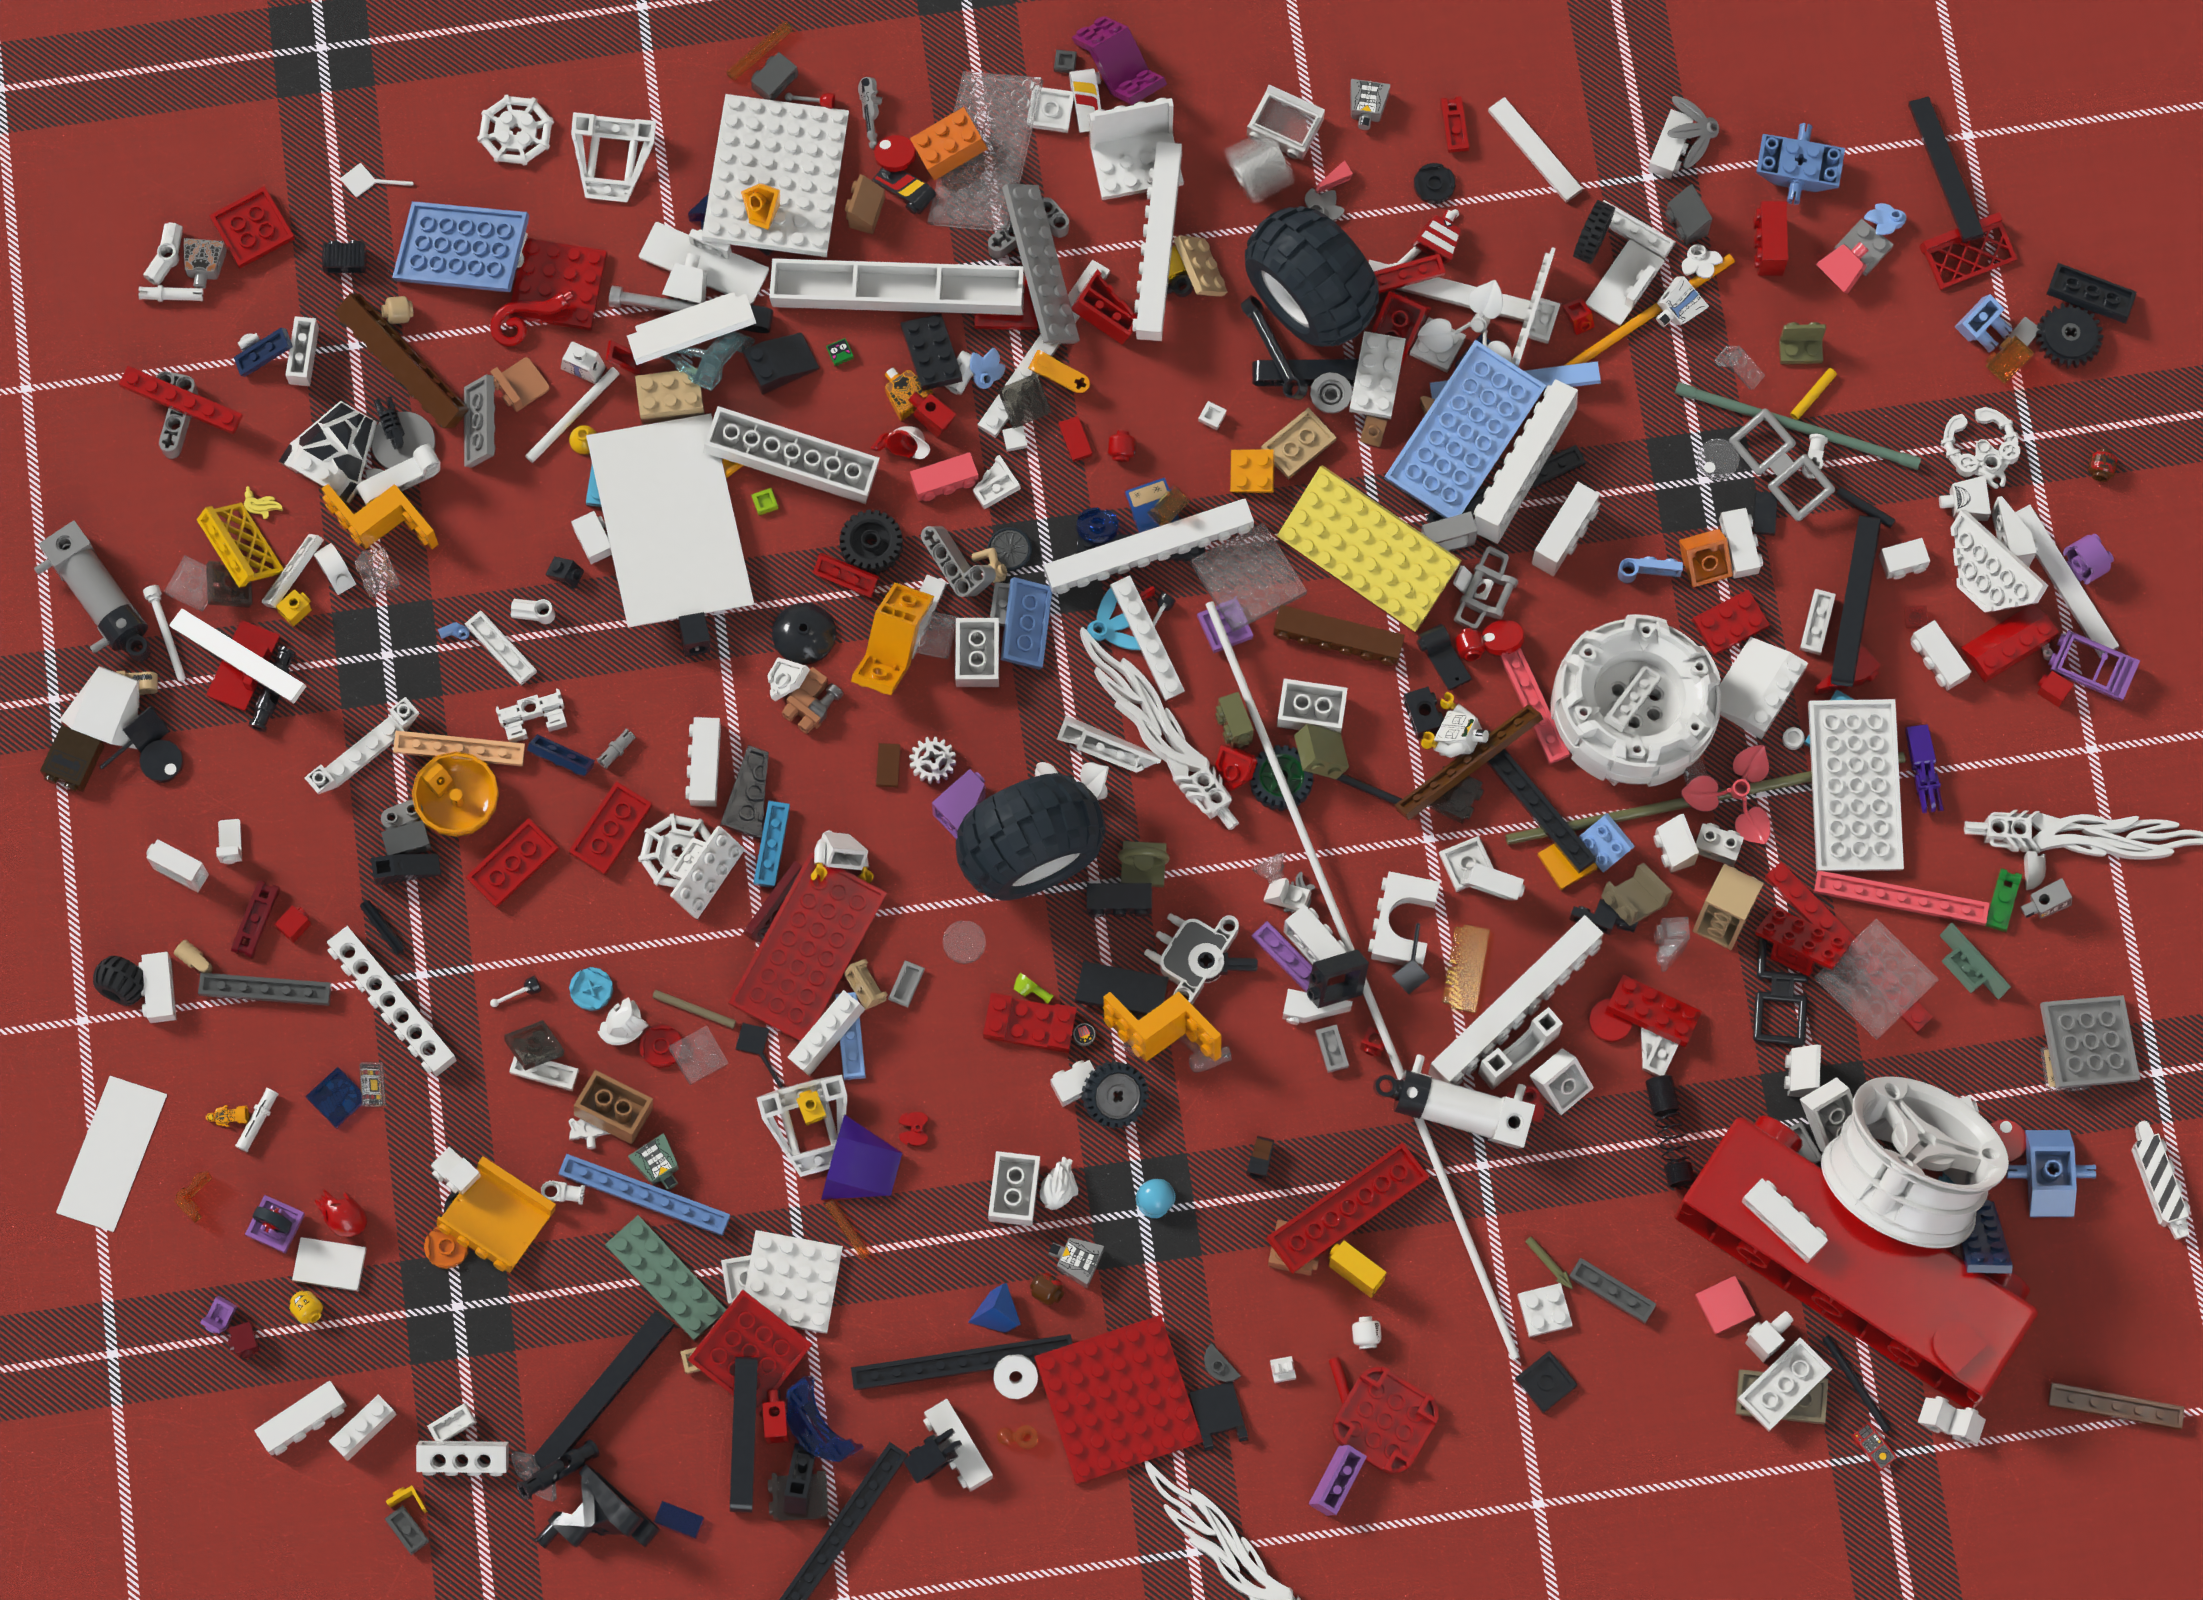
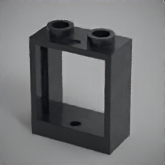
M1358 949L1313 962L1307 989L1309 1000L1317 1008H1322L1362 996L1369 962ZM1346 974L1344 982L1327 986L1329 978Z

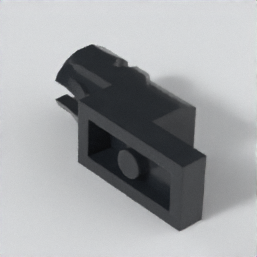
M1600 899L1595 914L1591 913V910L1586 907L1574 906L1569 919L1578 922L1585 915L1603 933L1610 935L1614 925L1617 926V929L1634 933L1638 924L1636 922L1629 926L1604 899Z

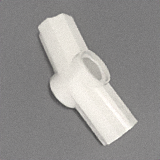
M171 222L164 225L157 255L143 274L144 278L150 283L160 285L170 269L178 264L183 226ZM166 253H173L168 258L164 257Z

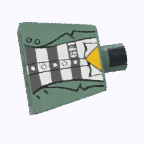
M664 1133L628 1156L634 1167L653 1186L662 1182L665 1188L670 1190L678 1184L673 1173L677 1172L679 1167Z

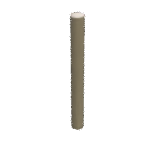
M655 990L652 998L727 1027H735L736 1020L658 990Z

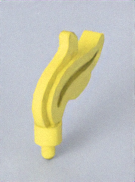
M246 487L244 506L250 513L260 514L265 520L269 517L268 511H283L282 505L276 502L274 497L265 496L261 499H256L250 487Z

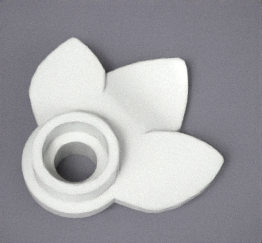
M1695 244L1690 247L1687 258L1682 262V271L1686 276L1696 272L1701 278H1711L1714 274V265L1722 263L1723 259L1718 252L1707 251L1703 245Z

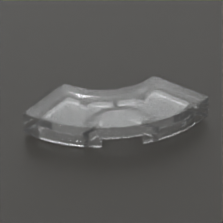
M514 1451L511 1454L513 1466L520 1479L523 1478L526 1481L532 1477L533 1473L540 1470L533 1454ZM556 1483L544 1491L539 1490L534 1494L553 1502L557 1499Z

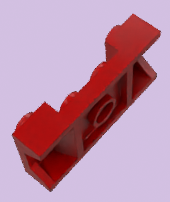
M991 992L983 1038L1069 1053L1077 1007L1055 1004L1054 1006L1014 999L1009 995Z

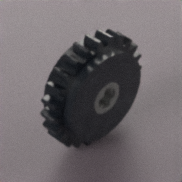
M2062 303L2059 309L2053 306L2052 312L2047 310L2045 316H2042L2040 319L2041 323L2037 325V328L2040 330L2036 332V337H2039L2036 344L2042 345L2039 352L2045 351L2044 358L2051 357V364L2057 361L2058 367L2066 364L2067 369H2069L2071 364L2078 368L2079 363L2085 366L2087 360L2091 362L2094 358L2093 355L2097 356L2098 349L2102 346L2100 341L2104 337V335L2100 334L2103 328L2097 327L2100 321L2093 320L2094 313L2089 315L2087 309L2081 310L2079 306L2073 308L2071 303L2066 308Z

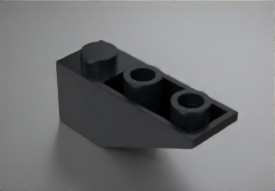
M397 854L371 858L373 878L377 886L441 875L438 854Z

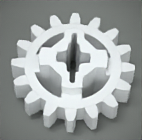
M926 737V743L923 744L921 741H918L919 748H912L914 754L910 755L909 758L914 762L910 763V768L915 769L913 771L914 776L920 774V781L927 778L929 784L932 783L933 779L940 783L941 777L945 780L948 779L947 772L953 774L951 766H956V761L953 760L956 755L955 752H950L952 750L951 744L945 746L946 742L944 739L939 743L937 737H934L933 741ZM924 750H926L924 756H921V757L919 758V756L921 755V753H922ZM934 757L936 762L932 763L930 758ZM946 764L945 767L940 771L939 769L941 768V766Z

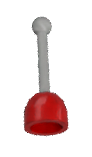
M791 93L785 95L787 101L819 102L822 107L830 109L835 106L834 93H825L820 98L794 96Z

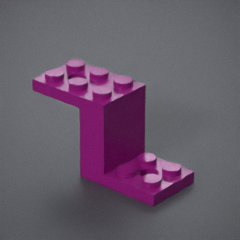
M1100 17L1094 21L1093 25L1079 29L1077 34L1072 37L1076 45L1090 51L1111 95L1133 105L1167 85L1163 76L1148 69L1127 26L1108 17Z

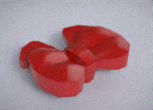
M905 1112L901 1115L898 1121L899 1124L910 1126L911 1131L900 1133L898 1136L900 1141L904 1145H908V1143L912 1146L925 1145L928 1141V1136L923 1132V1126L928 1122L927 1115L922 1112H912L909 1115Z

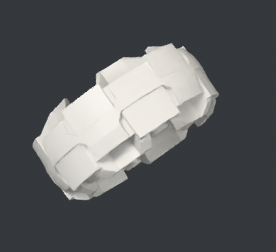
M1627 615L1624 620L1613 621L1591 631L1587 630L1572 645L1555 677L1551 696V718L1555 722L1562 741L1573 755L1571 759L1587 773L1602 781L1607 778L1626 784H1647L1648 787L1671 781L1683 774L1687 767L1694 764L1700 758L1711 742L1720 718L1721 695L1719 684L1721 678L1716 664L1704 646H1697L1685 634L1668 626L1667 620L1649 615ZM1646 665L1662 676L1650 694L1658 700L1654 701L1648 696L1629 722L1636 724L1637 728H1632L1627 724L1624 730L1620 732L1603 721L1620 698V696L1614 695L1612 691H1618L1622 695L1638 672ZM1648 715L1654 716L1656 720H1650Z

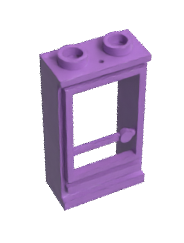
M2070 630L2066 632V635L2062 633L2057 643L2060 646L2057 654H2052L2048 665L2052 666L2050 672L2054 671L2064 678L2122 701L2140 660ZM2073 640L2104 653L2101 655V662L2093 680L2062 668ZM2110 655L2117 658L2118 661L2107 686L2097 683L2096 679L2104 661Z

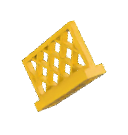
M242 502L216 509L213 506L205 507L197 518L199 525L239 588L246 586L250 581L281 574L284 570ZM238 510L242 519L232 515V512ZM218 515L226 518V523L222 522ZM230 520L239 524L240 528L237 529L230 526ZM243 528L251 530L253 536L243 532ZM229 532L237 535V539H233ZM243 538L250 541V546L241 543L240 539ZM254 544L260 546L264 552L262 553L254 549ZM240 549L248 552L247 557L241 553ZM251 555L260 558L261 563L250 559ZM265 561L271 563L275 569L264 566ZM250 566L259 569L258 573H254Z

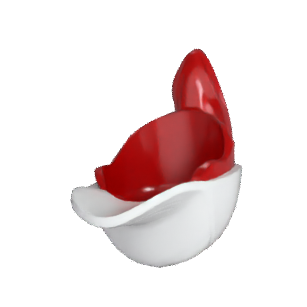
M911 426L897 428L892 433H883L870 448L873 451H881L886 447L894 455L917 459L927 457L930 452V446L925 442L922 431Z

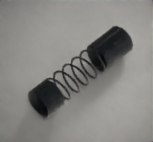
M1661 1075L1646 1080L1645 1083L1652 1115L1661 1117L1654 1123L1656 1127L1663 1128L1657 1133V1136L1666 1139L1659 1144L1661 1149L1668 1150L1661 1158L1671 1161L1664 1166L1668 1187H1683L1695 1181L1692 1163L1689 1161L1674 1162L1689 1159L1690 1156L1667 1159L1664 1158V1155L1673 1150L1687 1148L1688 1145L1675 1148H1665L1661 1145L1671 1139L1684 1137L1685 1134L1673 1137L1659 1136L1660 1132L1682 1126L1683 1123L1671 1126H1659L1656 1124L1666 1117L1681 1114L1677 1112L1680 1108L1673 1076Z

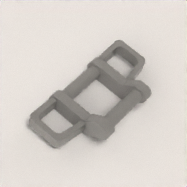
M1491 546L1485 549L1479 564L1475 566V574L1467 592L1461 597V604L1454 617L1456 623L1476 630L1484 616L1496 619L1503 618L1505 613L1503 610L1513 588H1516L1519 582L1512 576L1504 575L1509 559L1507 554ZM1488 553L1502 560L1499 573L1483 565ZM1482 577L1505 586L1496 607L1487 606L1473 599ZM1465 606L1480 613L1475 624L1461 618V613Z

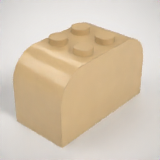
M1724 864L1705 900L1692 932L1732 950L1764 883L1734 867Z

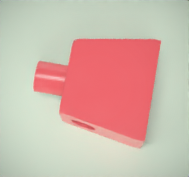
M1861 242L1852 250L1843 244L1816 265L1843 292L1848 294L1867 267L1861 258L1869 250Z

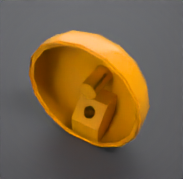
M451 752L434 757L417 773L412 797L415 811L426 826L439 834L458 837L472 834L487 824L496 810L499 791L496 777L484 761L472 754ZM459 756V757L469 758V759H473V760L455 759V758H451V757Z

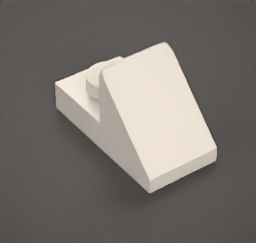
M1282 878L1270 882L1264 902L1298 910L1303 905L1307 906L1312 893L1309 889L1290 885L1287 878Z

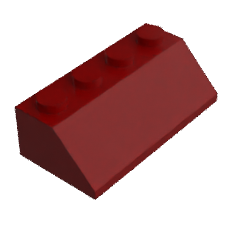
M2031 604L1965 644L1960 649L1983 682L1986 683L2040 650L2048 643L2056 640L2059 631L2047 614Z

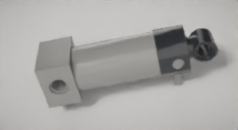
M73 520L40 542L38 545L47 560L36 566L34 570L40 575L50 567H53L97 625V629L103 638L90 646L92 652L97 653L109 645L114 651L126 648L130 657L136 662L146 661L151 654V649L146 639L143 638V635L148 630V625L100 561L91 543L77 523ZM136 646H143L141 651H133Z

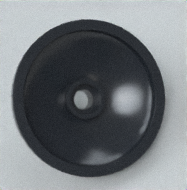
M797 603L785 608L777 616L772 628V639L776 650L786 660L802 665L812 664L822 660L832 650L836 640V627L830 614L822 607L812 603ZM802 626L807 627V630L804 632L799 629Z

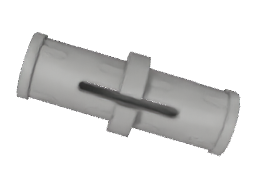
M625 729L614 742L611 741L608 744L609 747L597 758L598 763L607 769L618 756L623 755V750L636 739L635 735L631 731L629 732L628 729Z

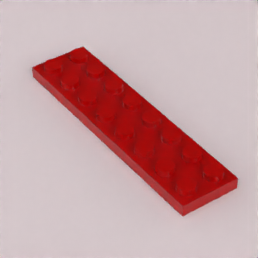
M1402 1142L1268 1235L1266 1240L1293 1274L1428 1180L1429 1176Z

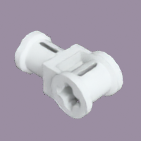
M1811 434L1809 436L1811 442L1807 455L1821 470L1824 446L1828 443V438L1821 434ZM1803 465V475L1808 479H1814V475Z

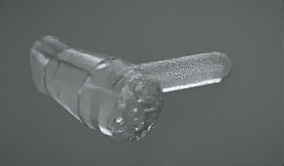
M1186 1034L1180 1037V1040L1195 1053L1189 1056V1066L1194 1073L1231 1061L1229 1046L1221 1048V1058L1214 1062L1210 1057H1206L1202 1053L1200 1046L1196 1042H1191Z

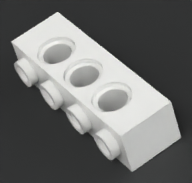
M419 1441L416 1445V1472H422V1475L426 1476L435 1475L436 1472H445L447 1476L458 1475V1472L467 1473L468 1476H479L481 1473H489L490 1476H502L509 1468V1442ZM460 1454L465 1455L468 1458V1463H460L457 1460V1456ZM435 1455H443L446 1462L438 1463L435 1460ZM487 1455L491 1462L484 1464L480 1461L479 1456Z

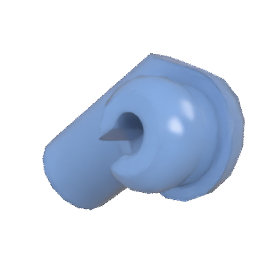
M457 622L438 629L441 639L452 635L465 640L470 634L466 626Z

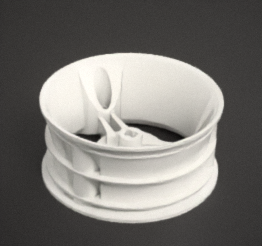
M1879 1077L1861 1085L1853 1099L1852 1114L1843 1123L1841 1134L1826 1146L1821 1158L1823 1176L1829 1188L1851 1213L1867 1225L1889 1237L1926 1248L1953 1247L1964 1242L1971 1235L1975 1227L1977 1210L1985 1203L1988 1191L2002 1181L2007 1173L2009 1164L2008 1154L2001 1138L1978 1112L1942 1089L1903 1077ZM1875 1139L1893 1143L1900 1154L1884 1149ZM1922 1169L1943 1171L1955 1184L1928 1177Z

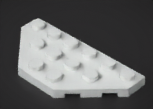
M1966 510L1959 512L1951 526V536H1954L1955 548L1953 549L1955 566H1958L1959 578H1956L1957 587L1984 612H1994L2038 603L2049 585Z

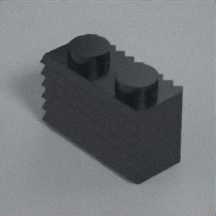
M335 240L323 243L322 268L324 273H366L367 248L365 243L357 240H352L349 243H341Z

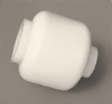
M1372 1316L1359 1317V1322H1355L1352 1325L1353 1343L1359 1345V1349L1376 1348L1377 1344L1382 1341L1381 1325L1378 1321H1372Z

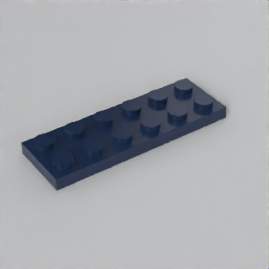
M1986 1200L1983 1206L1976 1212L1975 1227L1971 1235L1959 1244L1967 1273L2012 1274L2013 1265L1995 1203Z

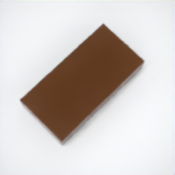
M879 743L876 787L898 788L900 744Z

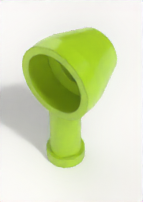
M1019 973L1013 989L1025 997L1033 992L1046 1001V1004L1053 998V994H1049L1022 973Z

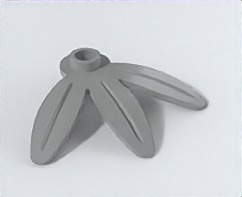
M1673 96V104L1685 115L1697 122L1679 125L1667 133L1669 137L1678 139L1699 136L1684 160L1683 165L1688 169L1703 156L1710 138L1718 135L1719 125L1714 118H1706L1705 114L1691 101Z

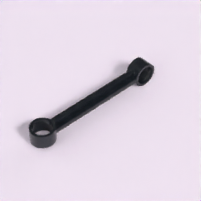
M1250 295L1241 303V308L1252 319L1285 382L1283 385L1284 395L1294 400H1301L1307 393V384L1304 380L1296 378L1263 315L1264 307L1255 296ZM1298 382V391L1293 395L1292 388Z

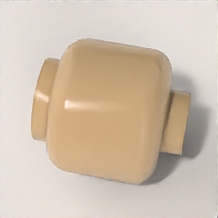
M405 296L387 298L385 305L381 306L382 317L386 318L390 324L409 322L410 317H413L412 301H408Z

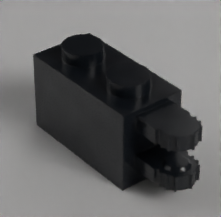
M953 1428L945 1431L940 1436L936 1437L933 1434L923 1441L925 1443L923 1446H917L909 1451L910 1456L903 1460L916 1483L929 1480L959 1457L955 1450L962 1446L961 1441L958 1440L950 1443L948 1438L955 1434Z

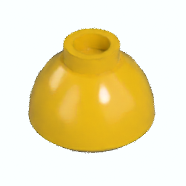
M586 425L576 427L571 432L569 438L571 448L579 454H589L586 435L596 434L597 432L592 427Z

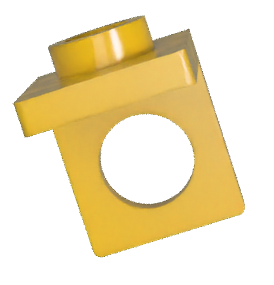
M413 1486L406 1489L402 1487L393 1493V1497L386 1500L388 1506L392 1508L414 1495L423 1512H428Z

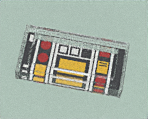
M360 1063L362 1105L369 1107L385 1106L383 1063Z

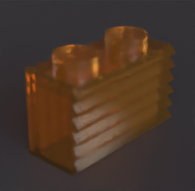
M2014 336L2012 339L2008 337L2000 345L2002 347L1998 354L1993 352L1986 360L1988 363L1986 369L2003 385L2034 355V352L2017 336Z

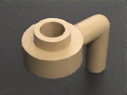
M988 548L972 554L974 562L989 557L990 563L988 565L992 566L996 572L994 584L995 582L1005 581L1007 569L1004 564L998 561L995 548Z

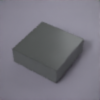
M1056 50L1054 71L1064 73L1075 71L1077 52Z

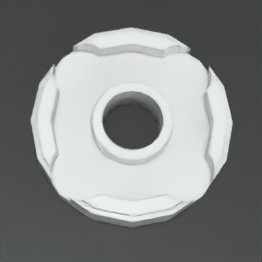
M1019 1354L1008 1355L997 1363L993 1379L997 1390L1002 1395L1011 1399H1020L1026 1397L1034 1390L1037 1385L1038 1373L1035 1364L1029 1358ZM1014 1371L1022 1374V1378L1017 1382L1011 1381L1009 1378L1010 1374Z

